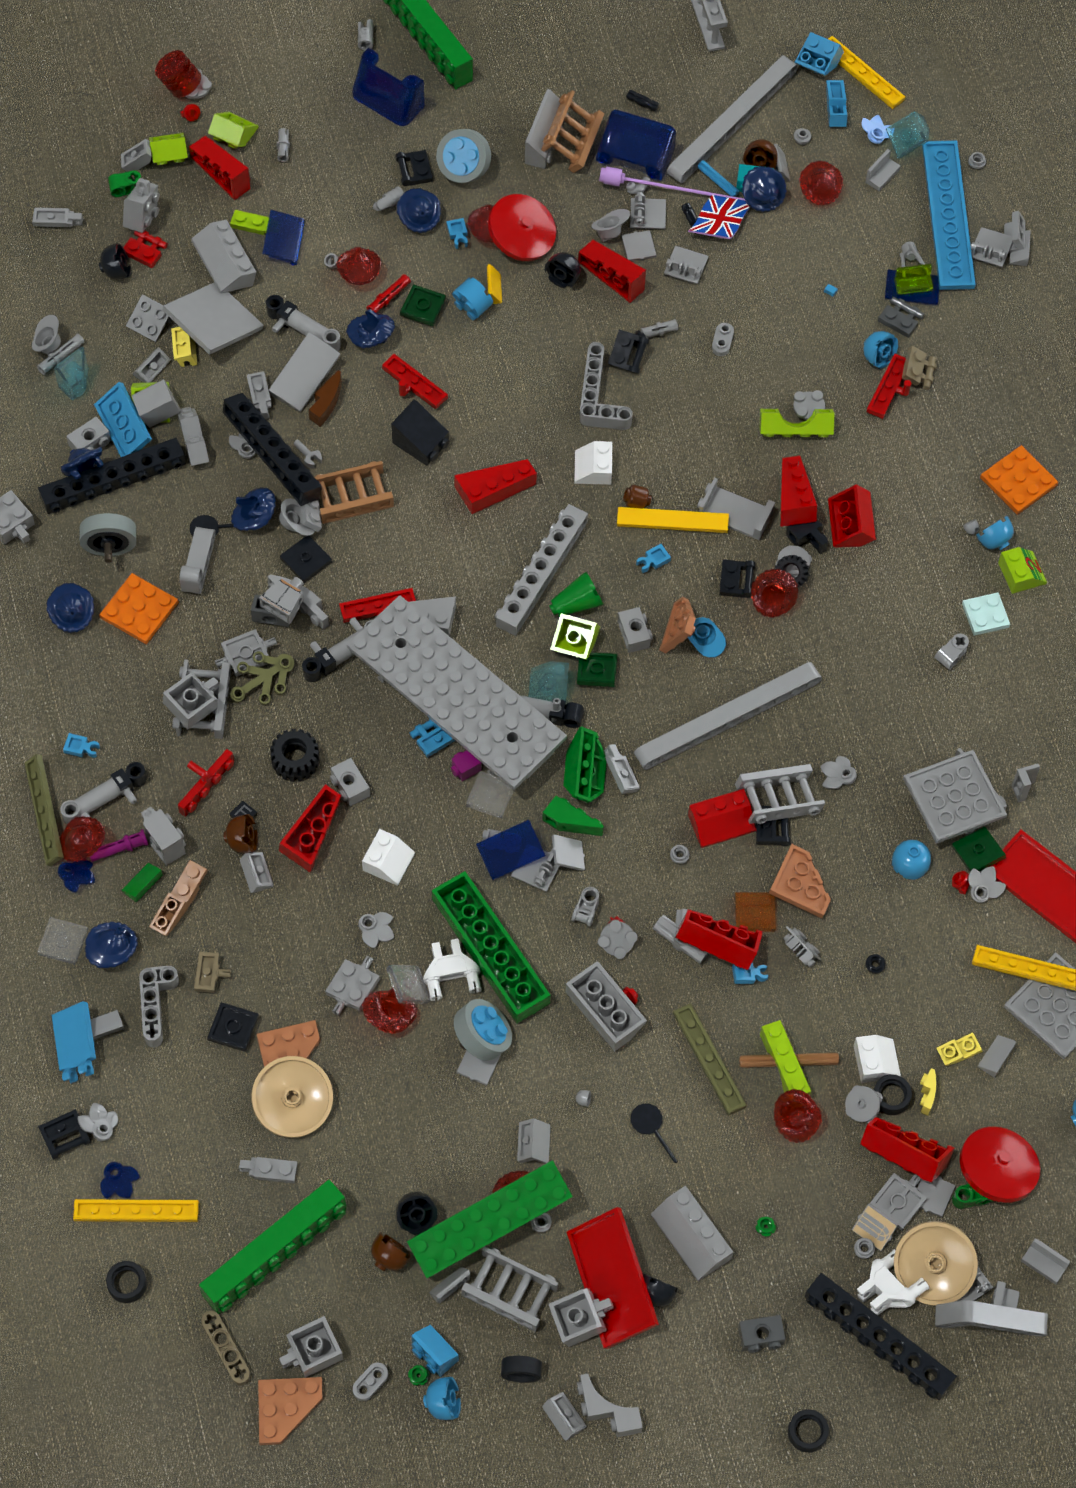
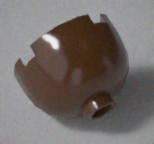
M765 139L752 141L744 151L743 161L745 165L764 166L775 169L778 157L777 149L770 141Z
M250 814L240 815L231 819L226 827V831L223 833L224 841L228 843L233 851L240 854L253 853V850H257L258 832L253 830L252 824L256 823Z
M379 1232L371 1247L372 1257L376 1260L375 1266L384 1272L386 1269L398 1271L404 1268L413 1257V1254L410 1251L406 1254L402 1251L404 1249L402 1244L387 1234L383 1237L382 1232Z

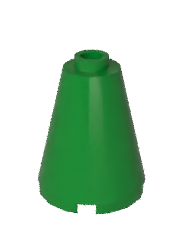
M585 572L551 600L552 604L549 607L554 615L558 614L560 617L561 614L569 615L600 607L603 605V602L590 576Z

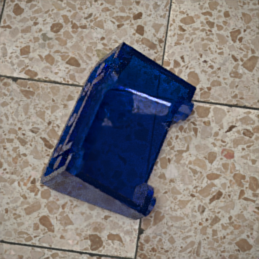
M368 47L361 56L352 89L353 98L399 126H406L425 107L424 80L415 75H409L401 81L375 66L379 61L378 53Z
M612 110L597 151L596 161L602 164H610L613 158L640 165L646 167V173L651 179L662 181L675 150L676 130L664 123L620 110Z

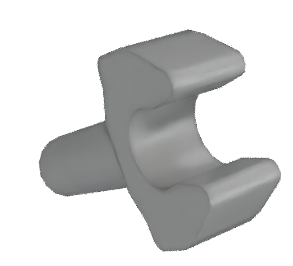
M300 440L294 442V446L306 457L304 464L307 467L315 469L312 459H317L318 462L322 463V456L319 450L311 452Z

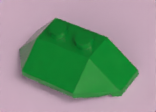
M581 726L566 752L563 786L572 797L589 803L604 793L606 755L598 740L597 732Z

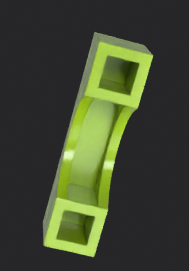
M760 409L759 430L765 437H774L775 434H782L783 437H792L793 434H800L801 437H811V435L829 437V435H834L835 413L833 409H814L812 415L806 421L791 423L781 416L778 409Z
M781 1020L762 1026L760 1037L767 1053L771 1054L777 1065L782 1087L790 1106L809 1100L811 1094L810 1087Z

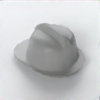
M617 209L593 222L592 228L597 230L601 241L606 242L619 236L621 224L629 219L630 211L627 209Z
M45 316L38 323L32 342V349L34 351H41L49 355L54 353L60 346L61 339L58 334L59 320L56 316Z
M291 498L285 499L281 504L279 515L282 526L301 535H312L315 530L302 525L301 507L298 502Z

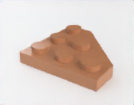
M681 597L674 602L659 651L667 653L671 649H675L679 643H683L686 638L693 635L696 618L688 599Z
M791 844L769 894L819 918H823L831 900L828 893L825 892L818 870L815 869L812 863L810 852Z
M315 1020L257 1034L264 1067L270 1062L286 1056H299L309 1059L310 1054L320 1042Z
M322 1377L258 1380L260 1445L282 1444L287 1436L308 1416L312 1409L323 1400Z

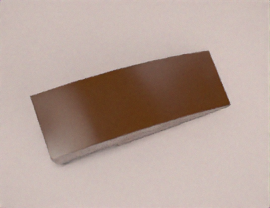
M339 370L315 393V404L309 409V419L319 427L328 419L338 401L342 384L341 371Z

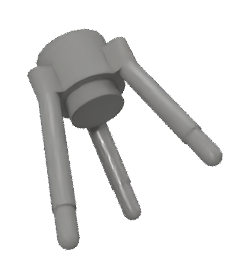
M914 242L903 244L902 253L899 254L901 257L902 276L906 275L905 259L910 261L917 259L927 275L931 276Z

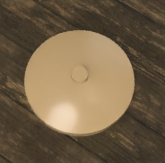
M286 1056L270 1062L260 1071L253 1084L251 1102L255 1116L268 1131L285 1138H298L311 1134L325 1122L332 1108L333 1090L327 1074L315 1062L299 1056Z
M942 1221L920 1223L903 1235L895 1250L894 1270L897 1280L904 1287L909 1288L920 1278H923L924 1282L926 1281L929 1286L928 1290L916 1298L921 1303L937 1305L957 1301L969 1291L976 1278L978 1260L975 1247L969 1237L952 1224Z

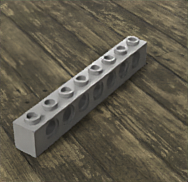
M570 504L567 505L565 510L562 509L560 511L559 520L550 527V534L547 538H543L539 551L534 552L531 564L529 566L526 565L522 572V578L517 580L513 586V592L506 596L503 608L497 610L495 614L496 627L514 636L517 635L586 526L588 513Z

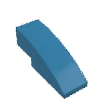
M826 80L829 127H846L847 99L844 81Z

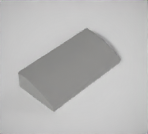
M308 333L270 387V395L301 413L341 354L321 339Z

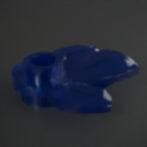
M78 859L73 863L65 862L58 867V875L64 880V886L72 892L76 893L80 884L95 883L94 875L90 871L93 863L88 860Z
M118 1162L107 1164L104 1169L105 1177L100 1183L101 1192L106 1199L114 1193L122 1198H130L133 1192L131 1182L140 1178L137 1170L131 1166L123 1167ZM117 1170L118 1174L113 1176L111 1172Z

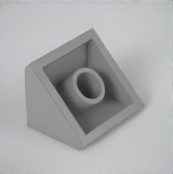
M164 379L132 395L139 416L149 428L181 412Z

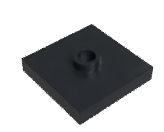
M305 536L280 555V560L303 583L332 563V558L310 536Z
M221 1002L207 1040L246 1052L259 1013Z

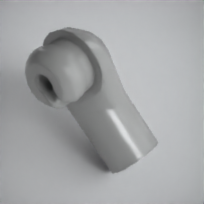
M643 177L642 179L644 181L651 182V180L648 177ZM629 182L626 185L627 192L632 195L638 192L643 193L648 185L641 183L635 185L634 182Z

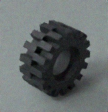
M797 555L782 557V559L778 560L777 565H775L774 575H776V581L781 586H784V588L790 589L804 585L810 573L808 572L809 566H807V562ZM790 564L797 566L799 574L795 579H789L785 575V569Z

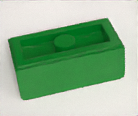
M147 863L121 891L134 902H137L163 876L162 870Z

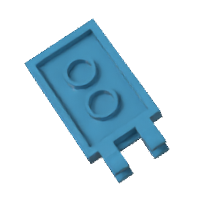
M82 1001L51 1015L59 1071L63 1072V1081L69 1080L70 1083L78 1081L76 1067H78L80 1075L85 1073L88 1077L94 1074L92 1060L96 1059L89 1007L87 1002Z

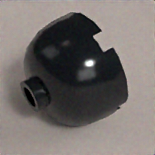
M115 243L102 251L101 262L99 263L102 273L105 272L108 277L115 280L130 277L132 274L131 265L127 267L126 260H129L128 255L121 244Z
M567 252L554 254L545 264L544 270L545 273L547 271L549 274L548 279L561 288L566 286L573 287L581 274L579 261Z
M419 1191L410 1192L399 1200L396 1207V1219L403 1230L413 1235L420 1234L431 1228L437 1220V1208L434 1201L427 1194Z
M643 1274L654 1309L655 1307L663 1308L668 1306L673 1301L678 1288Z

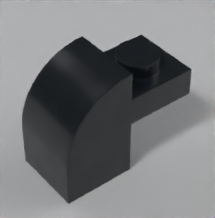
M819 521L789 525L787 527L786 536L795 546L801 547L810 542L819 554H822L827 549L828 540L821 533L822 524Z

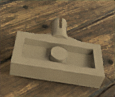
M199 952L194 985L196 992L215 993L218 977H231V970L219 969V953Z

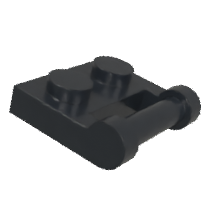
M426 150L410 153L398 152L395 155L396 161L399 163L403 186L433 182ZM407 161L411 163L414 177H410L408 174Z
M619 329L608 364L639 374V365L646 344H649L650 339ZM638 341L640 343L632 366L628 365L634 343Z
M723 559L719 595L752 598L753 570L756 568V562L751 560L744 562ZM740 570H746L744 589H739Z
M761 806L762 809L772 808L771 806ZM789 818L781 819V836H776V820L766 821L762 824L756 823V844L790 846Z
M76 1109L38 1126L53 1160L58 1158V1155L73 1148L91 1143L87 1133L78 1123L77 1118L79 1115ZM77 1132L80 1133V1137L54 1148L53 1143Z

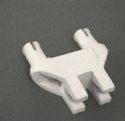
M459 939L451 940L452 954L442 956L439 942L432 943L434 959L423 977V982L428 985L431 1001H436L435 993L437 1000L443 998L439 982L462 977L467 978L469 993H475L474 985L476 993L482 991L478 977L480 967L461 952Z
M895 1249L884 1258L875 1259L872 1262L870 1279L857 1288L859 1293L857 1296L862 1302L874 1294L878 1295L877 1298L870 1302L871 1311L876 1315H879L889 1307H910L915 1303L919 1295L929 1289L927 1282H924L923 1278H920L909 1288L904 1287L889 1271L894 1266Z

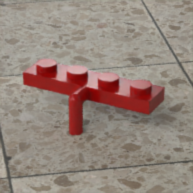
M393 354L382 364V369L399 381L400 396L403 397L412 391L434 409H437L448 399L446 392L397 355Z
M894 354L867 407V413L883 419L896 393L903 396L909 395L910 380H905L903 388L900 387L903 380L902 374L906 360L905 357Z
M413 588L339 603L343 622H349L351 618L360 620L378 616L399 595L408 602L416 601Z
M226 749L208 771L193 761L188 763L187 767L201 776V779L179 802L178 809L180 814L186 817L189 812L192 813L201 798L204 799L208 795L210 788L214 784L219 783L223 773L232 768L234 757L231 751Z

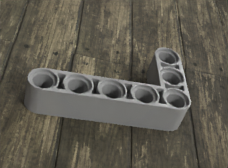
M593 342L589 345L580 406V422L590 427L627 430L632 425L633 416L632 410L629 407L598 404L604 346L600 342Z
M968 1300L936 1305L935 1327L956 1328L972 1325L1032 1336H1047L1048 1314Z

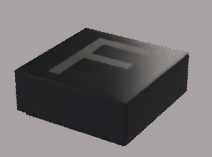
M244 801L229 813L231 818L250 814L253 819L257 816V812Z

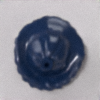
M761 166L754 167L744 176L742 192L745 202L751 208L761 212H769L770 210H775L783 203L787 189L785 180L780 172L770 167Z
M413 188L405 191L400 197V200L397 202V214L407 229L413 232L426 233L436 227L440 221V200L427 190Z
M371 309L365 312L366 315L351 320L347 326L346 333L353 344L362 349L385 343L395 329V323L391 317L375 313Z
M98 447L93 450L87 448L71 450L68 463L61 466V472L65 476L72 475L75 479L81 478L79 472L93 468L95 464L99 468L104 466L103 461L100 459L103 449Z
M260 487L249 491L245 497H237L236 503L238 505L233 510L231 516L233 527L240 531H248L266 526L271 520L276 507L274 493L269 488Z
M64 583L57 586L47 599L46 611L52 623L58 629H62L64 632L68 631L69 633L84 630L93 619L94 599L91 593L80 585Z
M105 922L93 927L85 941L86 958L97 968H113L126 963L133 956L138 946L135 932L126 924H121L120 922Z

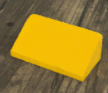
M488 264V295H491L493 304H501V274L491 264Z

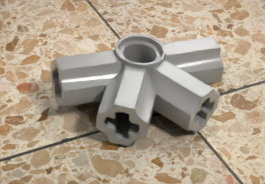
M688 909L677 910L675 923L665 915L660 917L653 930L671 942L676 950L683 951L701 964L709 953L701 951L691 944L680 942L675 938L678 927Z

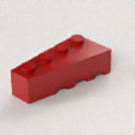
M204 136L189 146L190 157L234 200L251 189L248 167L217 145L213 140Z
M595 240L590 241L578 252L579 263L629 303L645 290L646 270Z
M801 456L782 458L780 527L816 522L817 503Z
M528 459L454 475V487L471 514L536 485L537 473Z
M325 784L279 844V852L311 873L340 804L341 795Z
M688 909L678 927L675 938L680 939L684 943L691 944L701 951L713 954L719 959L726 960L739 968L748 970L758 952L763 931L756 929L755 932L748 930L747 926L740 925L735 927L730 925L729 921L723 919L715 921L712 916Z
M877 1117L867 1124L860 1143L867 1150L883 1156L887 1161L894 1162L904 1170L911 1171L921 1179L931 1183L948 1167L955 1149L949 1145L947 1148L937 1145L938 1141L931 1138L930 1141L918 1137V1133L913 1131L903 1132L900 1126Z

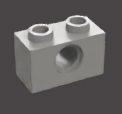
M94 417L66 436L68 445L72 450L79 448L93 450L98 447H105L111 441L109 430L97 417Z
M640 607L618 612L617 622L628 653L650 648V641L653 640L651 630H647V618L645 613L641 612Z
M352 758L331 767L330 780L334 786H338L341 799L344 802L347 801L349 806L370 797V788ZM347 781H352V782H353V783L350 784V785H346V784H345V782H347Z

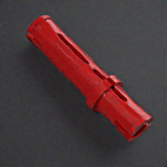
M403 274L382 294L379 293L376 299L366 307L367 310L371 309L377 313L381 308L389 305V301L411 283L410 278Z

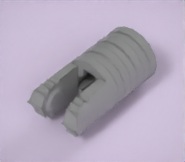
M368 19L367 27H364L362 22H358V48L364 51L370 50L373 47V20Z
M397 186L395 189L383 194V198L373 204V209L379 212L386 208H393L404 194L403 190Z

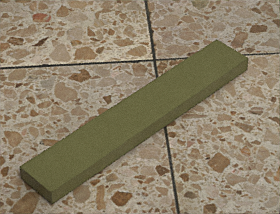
M36 754L25 762V768L45 862L47 866H53L64 857L42 755Z
M690 1003L673 1011L678 1025L727 1115L729 1116L746 1108L745 1101L692 1004Z

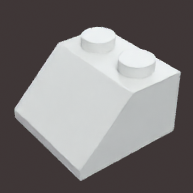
M593 441L575 450L574 484L611 485L612 442Z
M379 829L362 860L363 871L398 886L415 852L397 836Z
M879 1035L856 1037L854 1051L861 1083L875 1082L889 1074L901 1076L893 1039Z

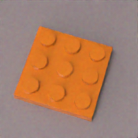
M1022 445L980 476L1017 515L1058 486V481Z
M131 573L99 615L104 621L147 645L179 601L174 596Z

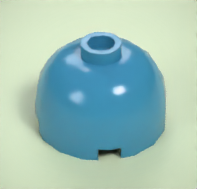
M885 331L874 332L864 342L863 350L866 360L878 368H885L890 364L891 361L888 360L891 356L897 353L898 339L893 334Z
M1008 516L1004 517L1005 522L999 520L984 529L982 536L979 533L976 534L977 539L984 547L1002 550L1010 545L1008 541L1013 537L1014 527Z
M918 840L901 842L892 855L894 871L903 875L905 879L915 880L923 877L931 865V854L928 847Z
M453 1377L436 1379L429 1385L426 1395L423 1397L425 1408H428L430 1414L436 1419L453 1420L459 1417L461 1401L460 1398L456 1399L455 1391H459Z

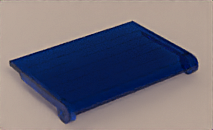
M270 210L262 254L290 262L291 265H297L305 219Z
M887 270L884 299L891 300L895 297L897 299L901 298L906 302L938 305V275L928 276L922 273L905 272L906 275L902 276V271Z
M526 820L476 844L492 880L546 856L530 820Z

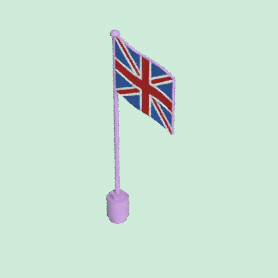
M607 166L606 168H601L599 181L603 182V184L619 187L620 183L624 184V181L711 196L703 206L695 224L688 230L691 233L731 239L738 231L744 215L750 209L744 198L625 177V173H622L623 169Z

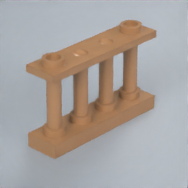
M572 90L561 96L559 100L560 105L549 132L543 139L544 144L541 150L544 152L551 147L570 159L571 164L568 170L575 173L584 167L604 113L598 110L594 114H589L572 101L575 93ZM568 108H571L586 119L587 124L585 127L566 114ZM563 121L581 133L580 141L561 128ZM558 134L575 146V154L555 141Z
M374 461L366 465L324 475L319 474L314 477L322 486L320 493L324 508H320L322 524L394 507L392 492L384 491L379 474H383L382 461ZM372 476L377 495L368 497L362 478ZM354 480L360 499L349 501L344 483ZM337 485L341 504L331 505L326 487Z

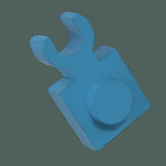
M464 218L446 221L450 240L454 239L455 248L458 249L459 242H463L465 247H467L468 239L466 236H468Z
M659 544L646 551V557L638 558L636 565L645 564L641 569V572L645 573L649 570L650 566L657 569L670 562L671 556L663 545Z
M69 733L63 752L78 757H83V754L87 753L88 756L95 758L97 754L95 751H91V749H99L100 745L96 741L87 743V737Z
M751 963L749 969L746 970L733 964L734 984H754L756 979L761 982L766 981L768 975H762L760 971L764 972L767 966L759 965L757 968H754L753 963Z

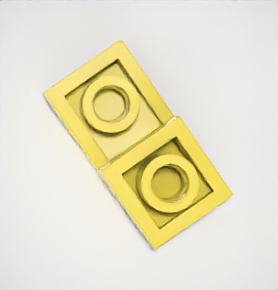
M974 1033L956 1041L955 1039L936 1048L945 1066L955 1064L983 1052Z
M932 1068L929 1074L924 1073L920 1082L923 1085L921 1092L924 1093L920 1105L923 1106L921 1113L927 1116L931 1110L936 1092V1074Z

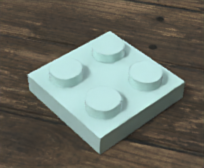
M999 592L963 600L962 605L974 636L1010 627Z

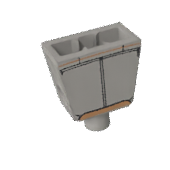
M294 577L290 583L284 579H279L259 597L260 606L286 623L291 624L303 602V592L300 590L304 584L303 581L298 577Z

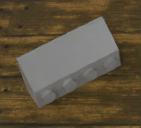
M547 89L525 142V164L545 169L546 164L551 162V152L555 150L553 147L544 152L541 149L544 144L543 139L548 134L560 105V98L549 89Z
M227 219L210 223L191 239L220 293L253 286L256 270Z
M598 961L566 983V994L614 1052L629 1042L647 1022L645 1017Z
M686 1186L670 1195L651 1213L654 1221L697 1281H700L732 1259V1249Z

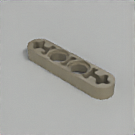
M215 1311L205 1312L201 1322L206 1334L232 1381L237 1385H245L250 1380V1372L218 1313ZM208 1317L215 1319L214 1323L217 1328L215 1331L210 1323L206 1324ZM218 1334L226 1335L227 1340L224 1344H217L215 1342V1337ZM228 1352H234L237 1357L235 1361L227 1362L225 1355ZM236 1365H238L242 1373L246 1372L244 1379H240V1377L235 1378L237 1376L234 1368Z

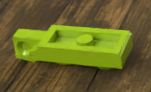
M239 210L234 211L230 222L231 228L260 235L269 232L278 234L280 231V222L266 216Z

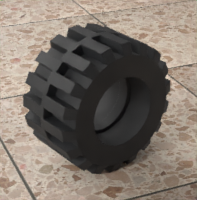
M294 728L290 732L288 730L283 731V735L280 733L277 735V739L272 741L270 755L272 767L276 770L278 776L282 775L284 780L290 778L291 782H294V779H298L299 782L302 781L303 777L308 779L310 773L314 774L316 772L315 768L319 766V749L316 739L311 737L309 732L304 733L302 729L296 731V728ZM292 750H300L305 753L304 757L295 761L284 757Z

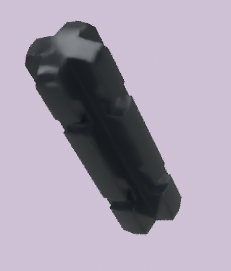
M629 90L626 95L628 99L634 100V102L653 111H656L659 106L658 102L651 101L650 98L633 90Z
M687 202L681 208L692 227L698 218L690 203Z

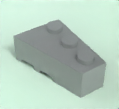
M456 596L409 602L450 637L456 610Z

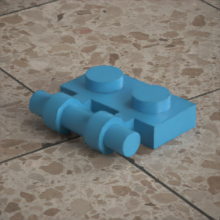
M430 718L429 721L415 726V729L409 732L413 739L417 736L421 737L417 740V745L427 758L456 741ZM432 727L436 728V729H434L433 731H431V732H429V733L426 732L427 730H429V729L432 728Z

